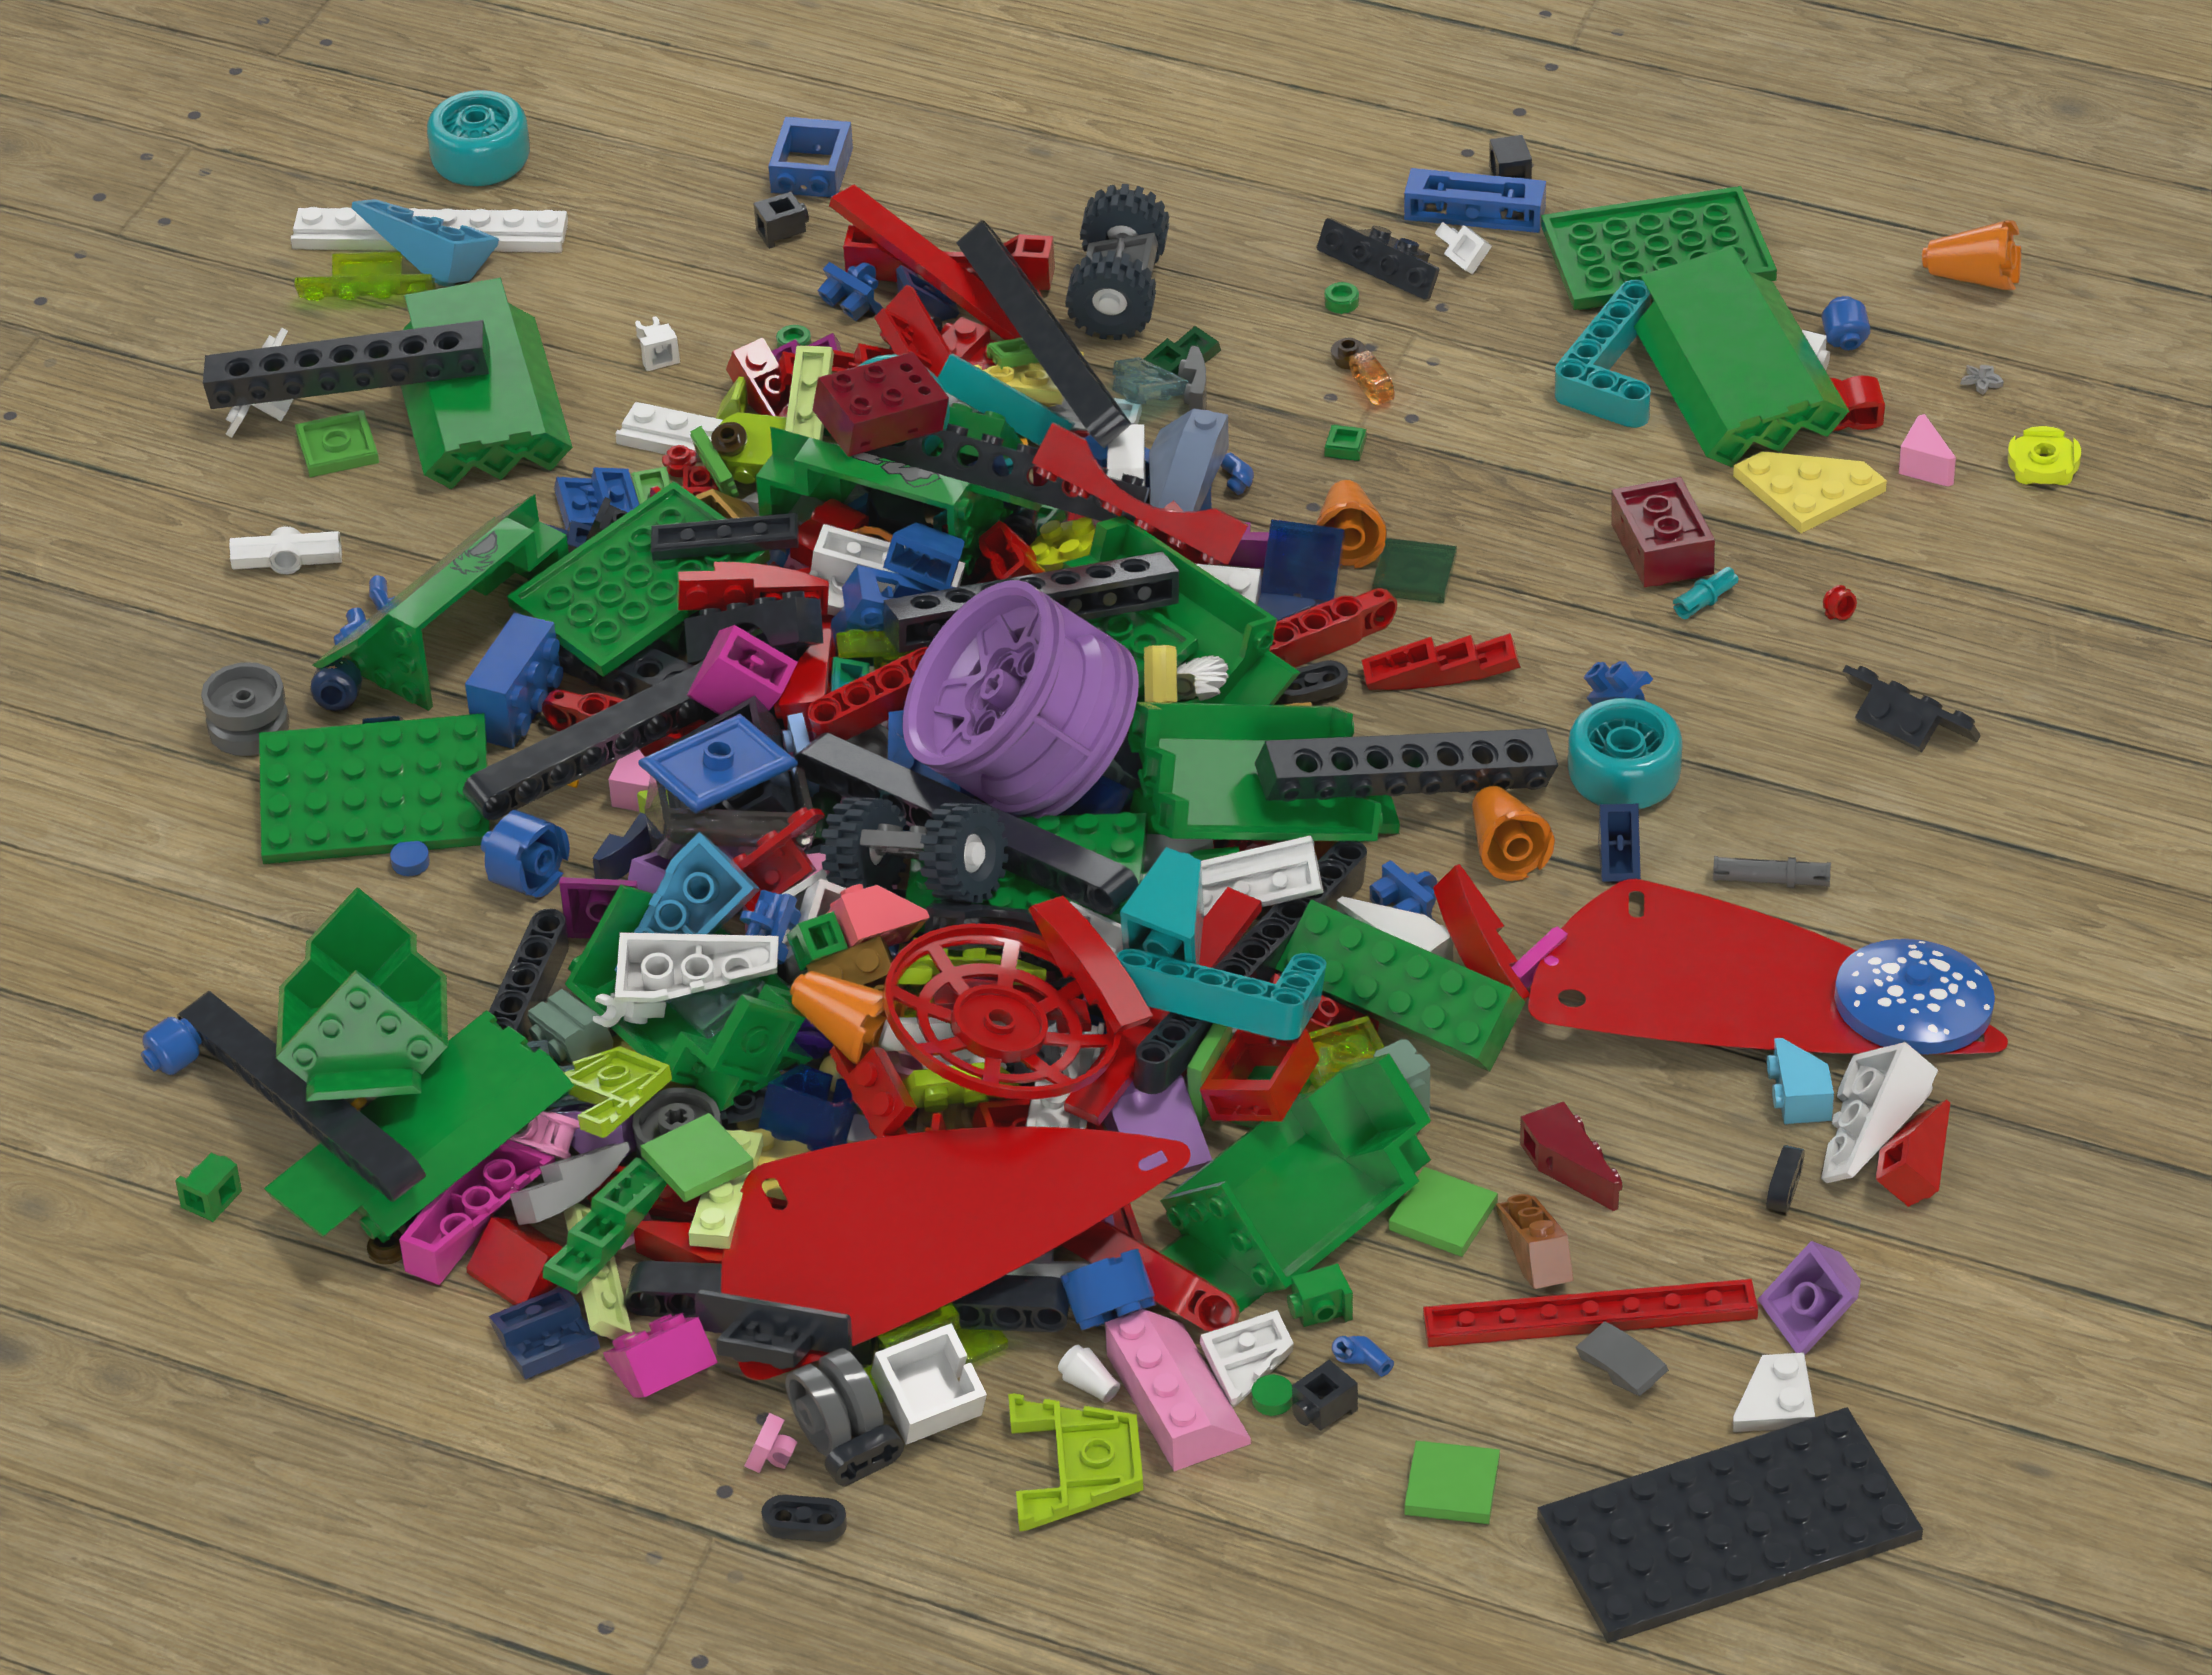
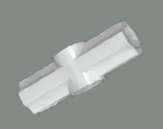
M284 526L274 530L271 536L230 538V561L233 570L271 567L279 574L288 575L298 571L301 565L342 563L339 531L301 534L295 528Z

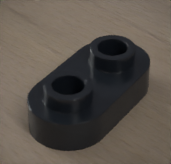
M1333 660L1321 661L1297 668L1301 673L1278 700L1285 705L1312 703L1339 695L1347 689L1348 670L1342 663Z
M777 1495L767 1500L761 1511L764 1530L775 1538L830 1542L841 1537L847 1528L845 1507L839 1501L831 1498Z

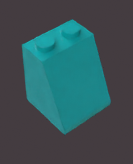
M1168 847L1164 849L1120 911L1123 950L1137 949L1199 965L1204 917L1201 860L1194 858L1188 853H1181Z

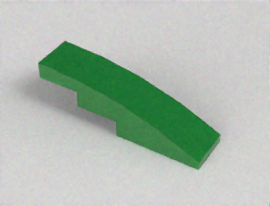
M638 1157L634 1159L592 1198L591 1211L568 1231L567 1244L544 1265L543 1278L578 1294L627 1241L666 1187V1181L647 1161Z

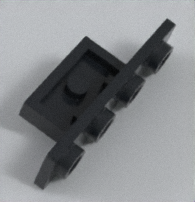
M1333 218L1325 219L1316 247L1318 251L1421 299L1427 300L1431 298L1440 269L1428 263L1430 254L1418 249L1419 244L1405 238L1398 240L1391 236L1392 232L1389 229L1373 225L1371 229L1357 230Z
M1845 665L1842 672L1852 685L1869 692L1855 716L1858 723L1920 752H1923L1938 725L1975 742H1978L1981 737L1974 725L1975 720L1967 714L1958 710L1951 714L1943 710V706L1931 697L1923 695L1919 699L1911 695V691L1907 687L1896 681L1891 680L1889 684L1878 680L1879 676L1875 672L1864 666H1859L1858 669Z
M699 1290L695 1294L696 1317H699L704 1331L721 1334L716 1340L717 1355L732 1357L738 1362L755 1361L771 1364L778 1369L794 1368L810 1350L831 1353L837 1349L844 1348L849 1352L852 1351L851 1317L847 1314L707 1290Z

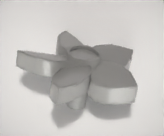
M1967 365L1966 372L1968 375L1963 377L1960 385L1975 384L1976 390L1984 395L1988 387H2003L2004 381L1999 375L1994 373L1993 366L1980 365V369Z

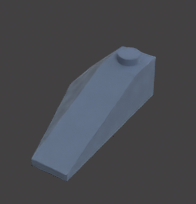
M1193 408L1160 429L1149 451L1150 505L1163 509L1174 500L1183 511L1200 510L1229 448L1227 414Z

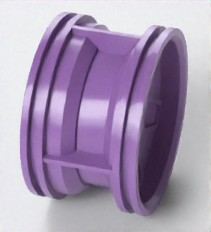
M1020 580L997 583L981 591L960 607L941 628L923 655L911 681L904 706L903 734L906 746L915 759L990 806L1015 817H1034L1040 819L1046 815L1056 816L1077 802L1098 781L1117 754L1128 732L1136 707L1139 686L1137 665L1134 657L1124 645L1031 584Z

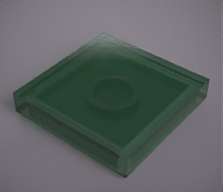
M1386 538L1385 547L1380 555L1372 584V590L1378 588L1388 590L1395 598L1445 603L1457 557V546Z

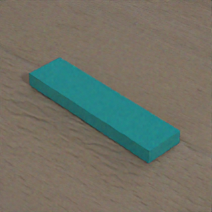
M953 353L949 355L938 376L939 381L948 394L985 414V411H992L1003 415L1006 418L1005 421L1015 429V432L1039 446L1052 423L1069 431L1075 425L1071 420Z

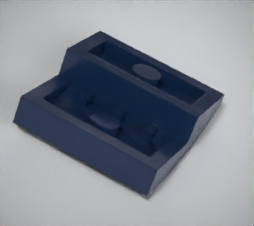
M558 1287L489 1316L490 1323L497 1337L524 1379L601 1349L597 1334L590 1330L588 1323L581 1315L579 1303L563 1287Z

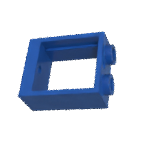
M785 117L768 166L771 193L784 194L792 192L793 195L830 198L839 193L853 151L851 122ZM790 152L831 155L828 165L787 162ZM801 185L806 186L807 189L801 188Z

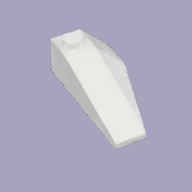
M620 933L615 1002L656 1003L777 973L779 936Z
M1906 1042L1853 1055L1838 1089L1837 1097L1842 1101L1841 1112L1839 1111L1833 1115L1832 1125L1837 1128V1133L1827 1146L1821 1177L1824 1182L1831 1183L1853 1178L1931 1094L1932 1083L1938 1069Z

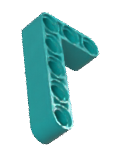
M1630 280L1623 283L1555 367V399L1558 403L1626 427L1637 428L1648 423L1650 419L1651 395L1648 384L1610 370L1638 334L1633 326L1651 306V294L1644 281Z
M1125 949L1117 954L1118 960L1135 983L1147 1006L1280 1040H1294L1302 1034L1321 1001L1327 964L1325 959L1315 954H1296L1289 961L1277 983L1274 984L1137 949Z

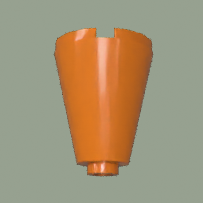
M2005 220L1930 240L1928 247L1923 248V267L1928 268L1929 273L1934 276L2002 290H2015L2016 287L2013 283H2019L2021 272V246H2016L2013 235H2019L2017 224L2013 220Z
M1342 480L1335 483L1329 489L1314 528V541L1316 549L1323 560L1334 567L1342 568V565H1353L1354 569L1362 568L1375 561L1383 552L1387 536L1386 525L1361 486L1351 480Z
M1489 786L1480 790L1473 799L1472 809L1479 855L1484 867L1494 877L1505 881H1519L1528 878L1527 873L1537 867L1540 871L1547 864L1554 850L1555 838L1549 823L1541 815L1501 787Z
M810 971L805 975L801 974L795 979L790 990L792 1005L854 1065H857L872 1047L880 1048L879 1039L887 1019L883 1006V991L815 971ZM894 1000L895 1012L898 1017H904L905 1005Z

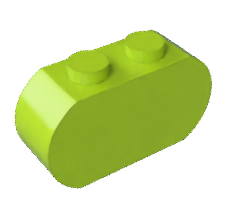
M737 412L720 423L721 425L726 422H736L744 427L747 434V443L740 454L726 457L718 453L734 480L745 484L756 482V475L772 455L770 426L785 430L787 417Z

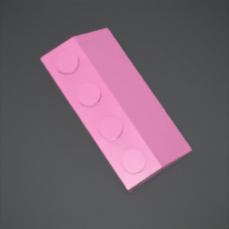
M1145 1309L1105 1322L1107 1357L1173 1471L1251 1444L1250 1436L1183 1323Z

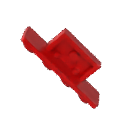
M906 285L886 306V309L882 308L874 317L881 329L880 336L891 346L894 351L893 355L914 352L922 364L938 378L949 355L952 353L914 288Z
M804 807L787 819L789 825L779 833L773 830L760 838L756 843L759 848L747 856L745 853H742L732 859L760 889L745 904L748 911L754 912L761 890L782 894L817 870L795 838L825 817L821 809L811 808L808 810Z
M833 1046L829 1053L836 1063V1070L845 1079L853 1094L852 1098L865 1115L873 1135L881 1138L908 1134L903 1124L917 1109V1106L886 1051L883 1048L872 1047L860 1062L854 1065L837 1047Z

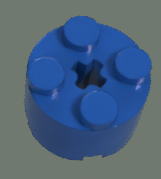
M512 810L500 820L493 831H488L483 836L481 850L485 853V870L490 882L524 895L543 897L550 893L559 883L563 872L558 870L562 859L568 861L570 844L568 835L563 828L524 812Z
M1139 1249L1120 1253V1257L1106 1258L1067 1273V1275L1060 1276L1076 1323L1080 1324L1081 1330L1094 1326L1098 1327L1120 1316L1156 1305L1153 1298L1155 1294Z

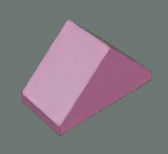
M1919 415L1901 445L1899 474L1943 486L1954 485L1956 457L1926 415Z
M640 750L619 759L608 779L612 807L639 811L638 792L658 788L666 790L664 786L639 766V760L644 758Z

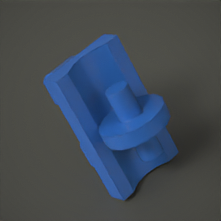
M829 262L823 268L827 279L817 291L825 303L833 307L843 296H846L847 298L840 306L843 312L855 321L867 311L875 315L881 311L882 305L874 300L873 289H876L879 284L878 280L875 279L876 269L874 266L864 262L857 267H849L848 272H845Z
M1619 661L1610 668L1605 662H1597L1584 676V679L1593 689L1587 697L1592 705L1615 698H1633L1645 701L1640 687L1650 684L1653 680L1647 671H1633L1626 661Z
M1390 860L1382 865V878L1370 885V900L1374 904L1383 906L1393 902L1396 905L1392 908L1423 914L1435 921L1431 913L1437 900L1433 887L1437 884V878L1429 871L1421 872L1418 875L1413 872L1407 874Z
M761 890L754 912L742 911L740 920L749 925L746 935L779 936L777 964H783L789 951L787 945L782 943L786 930H792L799 923L801 912L795 907L797 898L791 894H777Z

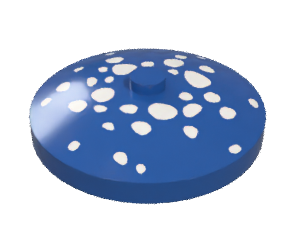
M1916 939L1884 940L1864 946L1852 953L1843 962L1838 971L1834 994L1835 1003L1841 1017L1859 1035L1883 1047L1906 1042L1919 1054L1950 1052L1965 1047L1977 1040L1986 1031L1991 1022L1995 1002L1994 989L1988 976L1970 958L1949 947Z

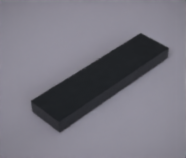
M797 513L651 526V554L653 561L799 548V520Z

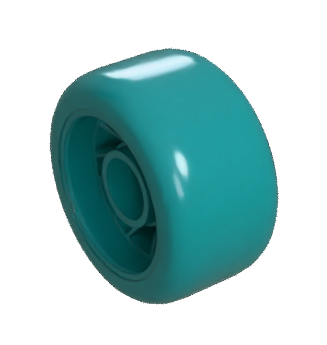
M475 90L456 94L441 102L432 111L427 122V139L431 162L442 177L453 183L464 186H488L500 183L518 173L529 157L530 139L525 112L514 99L502 93Z
M1615 698L1594 704L1576 718L1570 729L1568 738V773L1570 780L1584 798L1597 805L1639 803V809L1652 806L1665 799L1674 790L1680 779L1683 749L1681 731L1676 721L1668 712L1644 700Z

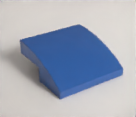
M594 467L591 478L556 477L554 491L566 530L571 520L592 526L605 497L611 499L610 505L626 512H630L639 505L629 469Z

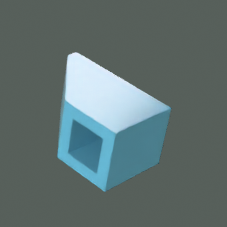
M1775 1038L1774 1055H1767V1072L1769 1079L1776 1080V1084L1772 1086L1774 1108H1781L1784 1124L1832 1121L1834 1091L1828 1064L1783 1038Z

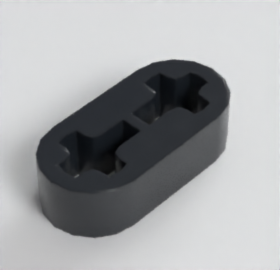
M1788 1145L1782 1147L1769 1185L1766 1209L1788 1213L1802 1173L1805 1157L1804 1149Z
M881 1425L833 1449L827 1456L824 1466L837 1484L847 1486L895 1462L904 1450V1443L892 1427Z

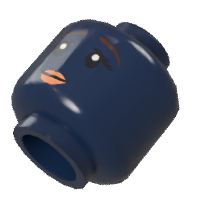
M343 657L323 668H317L311 680L310 691L312 698L319 706L330 711H341L350 707L361 689L362 676L360 669L354 662Z

